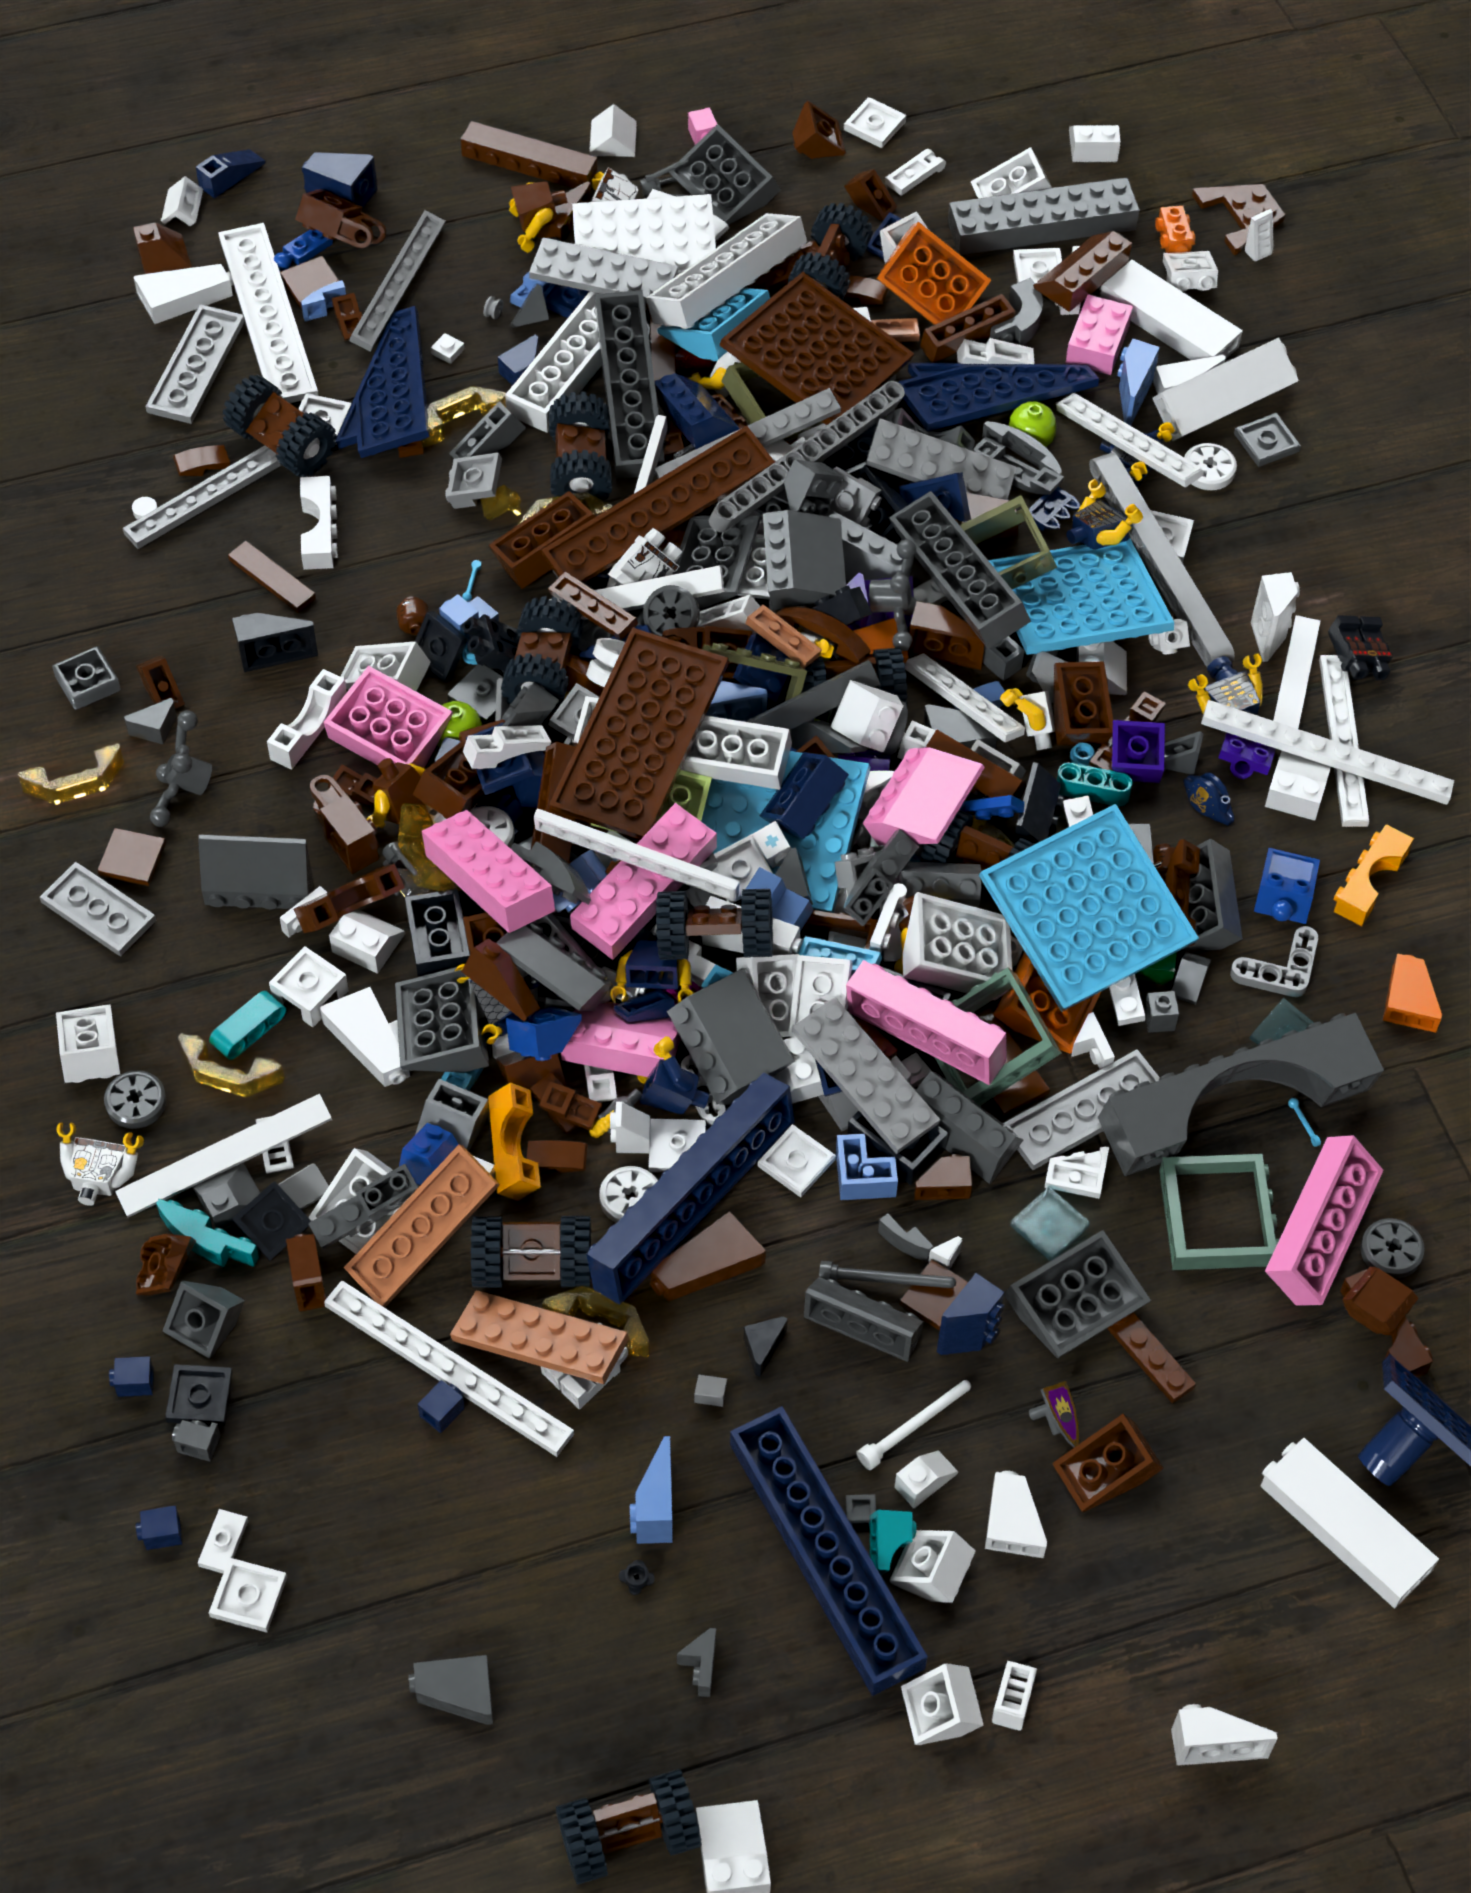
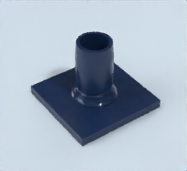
M1389 1354L1382 1362L1384 1389L1402 1405V1410L1398 1411L1358 1454L1362 1464L1381 1482L1391 1486L1432 1446L1434 1440L1440 1438L1471 1466V1425Z

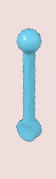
M474 560L471 564L472 574L467 590L462 595L465 601L472 599V587L477 571L481 569V562L479 560Z
M1291 1098L1288 1101V1105L1295 1110L1311 1137L1312 1145L1314 1147L1321 1145L1318 1135H1315L1299 1108L1298 1099Z

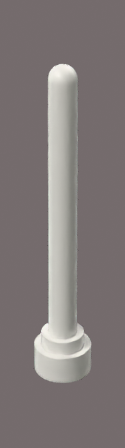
M963 1380L879 1443L866 1444L856 1452L859 1461L868 1470L875 1468L881 1463L880 1459L883 1458V1454L968 1392L971 1389V1383Z

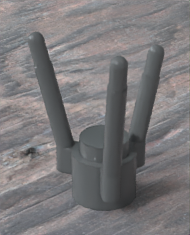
M685 158L658 172L646 175V179H641L640 183L644 198L649 196L652 189L661 192V185L677 181L674 177L659 180L657 177L688 163L689 159ZM669 194L675 197L685 196L684 194Z
M392 842L383 849L382 854L386 858L383 862L384 866L395 864L397 869H402L406 866L413 876L418 875V872L415 870L416 868L432 884H436V880L411 856L409 851H405L400 842ZM398 891V892H396V893H394V894H395L396 896H398V895L400 894V892Z

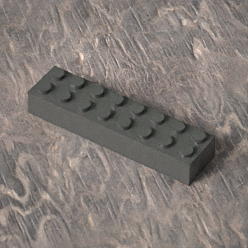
M1126 177L950 202L948 225L958 254L965 255L1090 237L1111 231L1118 233L1136 230L1139 208Z
M643 290L595 294V313L606 401L609 411L616 479L639 477L655 419L659 415ZM663 446L657 467L665 464Z
M932 491L889 517L899 538L914 542L916 545L914 557L987 649L1031 622L1019 597Z

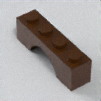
M395 864L386 865L306 902L293 910L303 932H313L338 921L339 918L349 912L390 896L405 887Z
M1368 1269L1345 1278L1340 1290L1343 1297L1346 1296ZM1404 1316L1395 1332L1391 1334L1392 1346L1385 1358L1391 1354L1418 1378L1428 1373L1433 1362L1432 1354L1429 1348L1423 1345L1418 1338L1415 1325Z

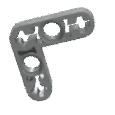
M1307 926L1299 927L1296 930L1292 940L1287 967L1246 957L1237 958L1233 962L1230 971L1232 980L1241 985L1291 997L1302 996L1308 987L1318 934L1313 928ZM1303 937L1308 938L1306 949L1301 948ZM1302 957L1307 960L1308 964L1299 966L1294 963L1293 959ZM1241 968L1246 969L1245 974L1240 973ZM1255 970L1258 971L1257 978L1254 977ZM1267 972L1272 973L1277 979L1273 982H1268L1262 975ZM1282 977H1285L1284 984L1280 983ZM1293 980L1299 981L1298 987L1293 986Z

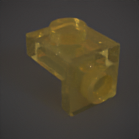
M505 484L496 489L495 497L481 498L484 517L489 521L509 510L516 516L521 514V499L518 493L511 491Z

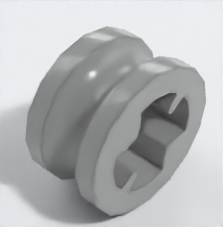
M490 296L484 306V316L489 317L491 315L492 319L497 320L503 309V300H495V297Z

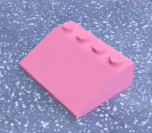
M368 666L325 719L324 726L329 739L376 765L386 758H391L394 764L397 762L404 764L413 763L425 768L453 713L451 710Z
M930 747L909 749L898 768L894 771L892 778L882 790L880 797L870 809L863 825L877 845H885L894 832L899 829L916 844H938L985 767L981 763Z
M608 1001L600 1003L595 1011H579L576 1008L573 1012L582 1014V1020L561 1052V1060L648 1077L660 1059L664 1060V1058L658 1057L654 1053L655 1044L665 1036L670 1037L674 1042V1049L669 1053L673 1057L676 1056L681 1037L671 1018L627 1022L614 1011V1006L619 1003L614 1004V1002Z

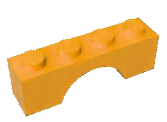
M1387 824L1380 833L1376 831L1369 843L1371 848L1369 851L1364 849L1357 863L1360 865L1357 869L1352 868L1345 880L1347 885L1345 888L1340 886L1333 899L1337 902L1334 912L1363 926L1372 912L1378 897V893L1372 887L1369 877L1382 870L1398 871L1410 852L1414 838Z
M510 1082L489 1095L488 1101L496 1181L500 1184L497 1187V1194L518 1201L541 1188L538 1163L524 1158L520 1145L523 1129L533 1115L531 1090Z

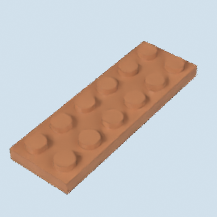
M458 1145L348 1262L344 1269L376 1303L385 1308L500 1184L463 1145Z
M478 1290L473 1294L450 1333L451 1339L454 1342L601 1384H605L629 1340L626 1331Z

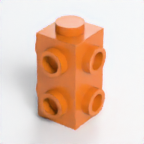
M1183 205L1160 208L1159 217L1155 220L1156 231L1161 234V247L1165 248L1166 253L1191 252L1192 245H1195V233L1190 230V217L1188 214H1185Z

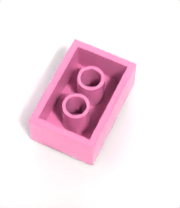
M1088 294L1068 344L1066 364L1088 365L1092 371L1111 375L1130 326L1133 306Z

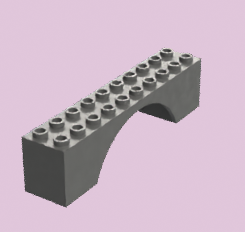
M1341 1013L1331 1018L1330 1022L1324 1024L1320 1021L1315 1022L1301 1032H1297V1030L1289 1031L1281 1039L1273 1041L1272 1038L1260 1042L1255 1048H1240L1232 1056L1224 1058L1223 1055L1211 1059L1206 1065L1199 1066V1064H1194L1184 1069V1072L1175 1075L1171 1072L1159 1078V1081L1150 1084L1149 1081L1142 1082L1128 1092L1124 1090L1116 1091L1109 1095V1099L1103 1106L1098 1119L1124 1176H1128L1161 1164L1163 1157H1176L1187 1141V1125L1193 1105L1204 1095L1220 1086L1243 1080L1276 1082L1305 1094L1320 1107L1370 1090L1384 1072V1069L1357 1014L1353 1013L1346 1016L1345 1013Z

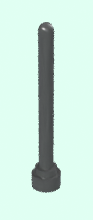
M822 1260L819 1269L820 1278L825 1280L832 1279L836 1282L838 1279L941 1288H953L956 1285V1280L953 1277L839 1268V1265L834 1264L833 1261Z

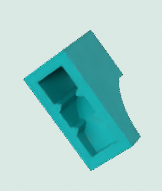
M877 1510L870 1515V1558L880 1575L890 1570L891 1559L897 1548L905 1547L913 1542L916 1536V1522L912 1521V1512Z

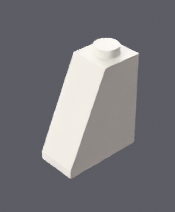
M1013 1471L995 1472L985 1549L1044 1558L1047 1540L1025 1476H1020Z

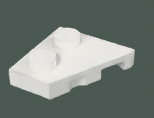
M1101 1147L1099 1151L1087 1154L1082 1151L1073 1153L1068 1157L1050 1158L1044 1188L1099 1199L1109 1147Z

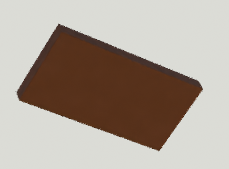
M989 1008L977 1016L980 1020L988 1024H995L1006 1032V1064L1023 1052L999 1019L993 1016L994 1012ZM1035 1070L990 1100L1004 1118L1048 1095L1050 1088Z

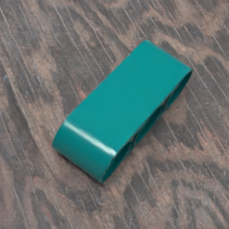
M1075 763L1062 764L1058 769L1057 781L1061 783V795L1071 798L1089 796V800L1092 802L1107 805L1116 804L1117 806H1123L1129 801L1132 779L1127 774Z
M261 991L220 1024L210 1035L209 1042L227 1059H235L274 1027L284 1017L286 1008L268 991Z

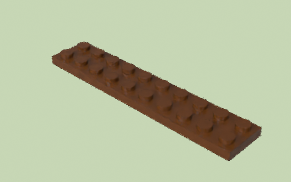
M745 426L541 550L542 555L558 577L567 572L577 580L585 583L616 564L630 546L635 543V539L639 535L644 538L652 528L664 535L744 485L745 482L771 466L775 461L749 427Z

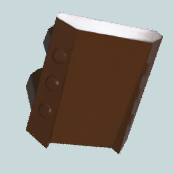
M174 1234L149 1237V1240L141 1248L140 1259L143 1262V1266L137 1275L136 1294L150 1296L170 1292L196 1240L191 1236Z
M1370 1266L1342 1300L1350 1317L1376 1334L1391 1335L1419 1298L1413 1290L1383 1270Z

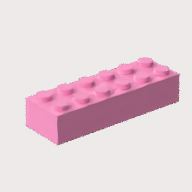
M675 803L644 835L637 845L699 867L717 848V833ZM620 861L589 894L591 898L589 905L582 902L570 914L571 927L580 936L613 960L656 914L657 893L677 891L684 883Z
M468 810L459 812L444 821L435 823L431 827L422 830L426 856L508 933L555 911L552 885Z
M863 960L846 984L848 1011L850 1014L988 1085L992 1083L1007 1061L1006 1032L1002 1028L980 1020L972 1012L960 1010L948 1000H941L933 996L925 988H917L911 985L905 978L886 972L878 964H870Z
M1354 1135L1327 1137L1265 1269V1272L1295 1305H1323L1384 1171Z

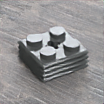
M98 646L52 666L55 678L75 710L121 690L119 679Z

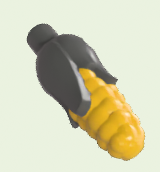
M634 1089L627 1097L621 1096L615 1099L605 1111L598 1115L599 1119L595 1122L593 1129L589 1130L590 1135L594 1138H599L606 1132L610 1134V1113L616 1112V1102H623L634 1108L633 1105L641 1099L642 1094L640 1091Z

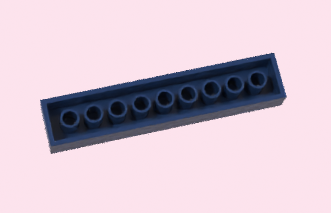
M763 1072L756 1081L754 1080L750 1083L748 1089L739 1098H736L722 1115L715 1119L713 1125L705 1133L699 1135L696 1142L680 1155L678 1161L670 1169L663 1172L661 1178L644 1192L638 1202L627 1209L625 1215L608 1229L607 1233L598 1243L590 1247L586 1255L595 1291L621 1305L775 1144L787 1129L795 1123L789 1085Z
M783 1406L730 1431V1446L871 1695L874 1696L924 1670L928 1656Z

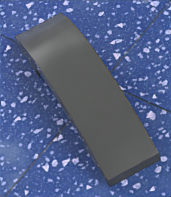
M990 421L984 423L982 439L986 436L1004 445L1005 448L1008 447L1038 467L1039 471L1046 467L1062 475V469L1056 458L1035 438L1005 424Z
M986 436L973 448L974 452L1016 466L1012 485L1024 491L1050 495L1064 481V476L1046 467L1039 471L1006 454L1004 445Z

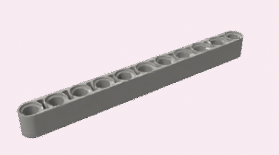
M895 381L887 382L721 500L709 517L711 528L717 532L727 531L785 489L784 480L794 459L821 463L876 424L880 418L883 419L890 414L904 396L905 392L902 385Z
M1112 452L1091 459L1089 461L1091 474L1097 480L1098 486L1101 482L1105 486L1106 493L1104 496L1109 505L1125 517H1127L1125 509L1130 504H1135L1142 512V521L1131 524L1132 528L1129 531V537L1177 619L1187 621L1189 639L1205 666L1208 667L1213 660L1221 656H1227L1231 662L1234 661L1235 654L1231 643L1117 454Z

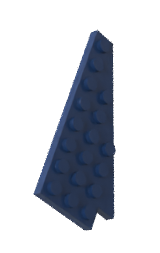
M415 306L393 312L339 430L337 439H335L339 449L357 443L358 452L361 458L430 437L419 315Z
M909 363L908 372L912 378L899 381L898 383L904 388L903 400L928 432L1014 409L1022 403L1029 401L1041 402L1098 386L1099 378L1088 365Z

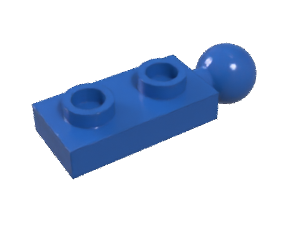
M316 229L309 230L283 246V252L277 253L274 256V261L277 263L279 271L287 270L291 266V261L300 265L331 246L333 240L324 237L322 232Z
M1012 795L964 801L959 810L974 815L977 820H990L991 816L997 815L1000 817H1013L1014 813L1024 812V801Z

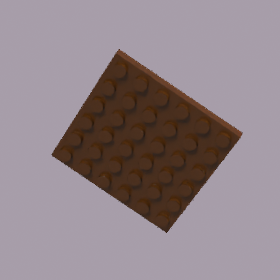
M804 272L800 273L724 336L719 345L796 403L830 388L841 407V412L822 420L821 422L825 425L830 424L883 386L906 366L914 356L913 352Z

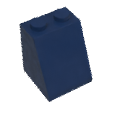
M314 152L302 166L306 193L325 189L364 207L377 191L374 156L370 154Z

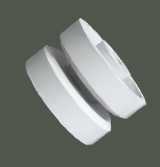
M611 638L597 639L593 655L597 659L590 661L586 676L594 683L605 687L625 642Z

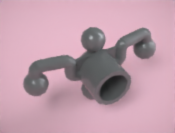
M905 539L901 540L896 548L897 554L903 559L901 571L891 579L871 580L869 584L872 613L894 612L898 632L894 635L892 642L895 648H900L902 651L909 650L912 645V636L908 633L904 615H913L917 601L912 597L909 580L916 553V545L911 540Z
M189 710L182 711L178 716L175 742L176 754L170 757L168 763L161 764L156 770L157 779L162 783L169 784L168 789L163 792L156 807L150 813L152 824L158 827L166 826L169 823L170 813L167 807L171 799L176 796L179 788L202 795L211 777L212 764L189 756V747L186 745L187 730H193L198 724V717Z

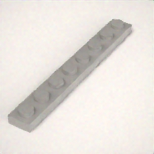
M426 210L423 212L353 331L349 341L371 352L442 230L445 220Z
M830 388L754 422L748 425V427L762 446L766 447L840 413L841 407ZM733 433L654 468L657 478H661Z
M266 446L259 448L123 527L124 535L137 549L143 547L280 467L281 464L276 457L278 454Z

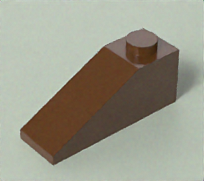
M585 182L565 193L568 203L555 206L558 218L541 227L536 236L540 238L556 237L563 242L574 226L573 203H588L591 201V183Z
M489 938L474 947L461 972L524 1022L538 1013L540 1006L510 955Z

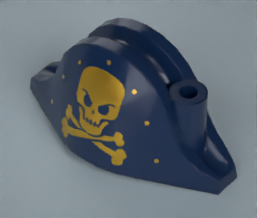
M1207 772L1202 776L1189 775L1183 780L1189 801L1197 812L1227 826L1234 822L1230 795L1226 786L1218 777Z

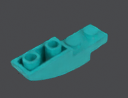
M162 1199L157 1200L156 1204L160 1217L174 1235L191 1236L196 1240L192 1248L193 1252L222 1267L225 1266L228 1258L255 1267L259 1255L254 1242L245 1237L238 1239L230 1236L220 1228L213 1229L210 1217L201 1210H189L173 1200L168 1202Z

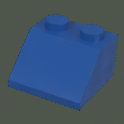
M551 1006L540 1009L538 1013L525 1022L517 1015L506 1018L509 1050L518 1052L521 1056L535 1057L537 1061L549 1060L553 1054L561 1053L580 1024L582 1014Z
M427 1123L403 1147L399 1167L406 1164L416 1184L421 1185L459 1144L451 1132L443 1130L437 1125Z

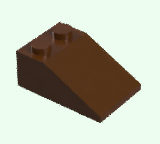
M916 601L910 624L909 634L912 636V645L908 650V655L916 657L924 653L934 661L981 670L985 645L968 623L942 606Z
M1104 661L1055 663L1054 727L1057 746L1076 745L1078 743H1088L1090 745L1106 744L1112 737L1113 715Z
M462 741L424 770L413 793L424 804L435 809L446 819L465 810L470 812L485 794L476 769L471 768L463 753L465 743Z
M1125 1414L1114 1419L1052 1463L1082 1512L1090 1510L1141 1485L1164 1469L1136 1423Z

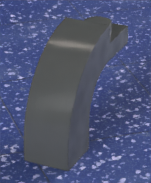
M1031 278L1011 286L1009 303L1018 314L1005 322L991 327L990 338L1009 343L1014 341L1016 344L1023 346L1036 335L1041 322L1043 298L1042 294L1033 288L1035 282Z
M902 408L895 410L893 413L892 423L973 451L975 440L962 426L945 432H927V430L917 425Z

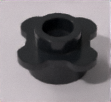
M641 1560L634 1561L627 1566L626 1570H622L619 1573V1580L626 1583L632 1595L640 1594L642 1588L652 1585L655 1580L654 1575L648 1572L647 1567ZM638 1575L640 1578L635 1580L634 1576Z

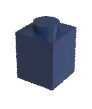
M150 1356L115 1358L114 1369L109 1371L110 1386L115 1387L118 1397L153 1395L154 1367Z
M442 1380L418 1403L419 1416L440 1433L465 1409L463 1393L453 1384L447 1385Z
M176 1506L140 1511L141 1522L136 1523V1533L138 1541L143 1540L146 1550L182 1545L180 1516Z

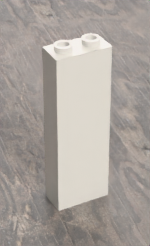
M1133 260L1129 261L1101 285V298L1133 306L1131 315L1133 323L1190 360L1224 355L1226 359L1240 345L1241 329Z
M1277 338L1154 396L1152 399L1163 422H1170L1173 425L1175 432L1171 433L1172 441L1280 391L1299 380L1297 371L1287 356L1285 345L1281 343L1280 338Z
M1305 1438L1297 1445L1292 1442L1283 1451V1458L1278 1463L1272 1461L1262 1472L1264 1479L1261 1487L1395 1609L1434 1570L1439 1558Z

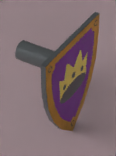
M1064 1381L1040 1389L1046 1404L1030 1409V1418L1036 1420L1046 1416L1052 1434L1061 1433L1066 1441L1075 1448L1079 1445V1427L1076 1409L1067 1382Z

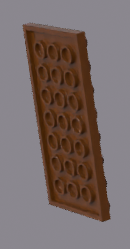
M632 627L550 801V809L641 840L658 821L726 672L729 658Z

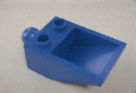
M1268 848L1254 912L1273 916L1274 919L1281 922L1290 920L1306 924L1314 895L1320 860Z

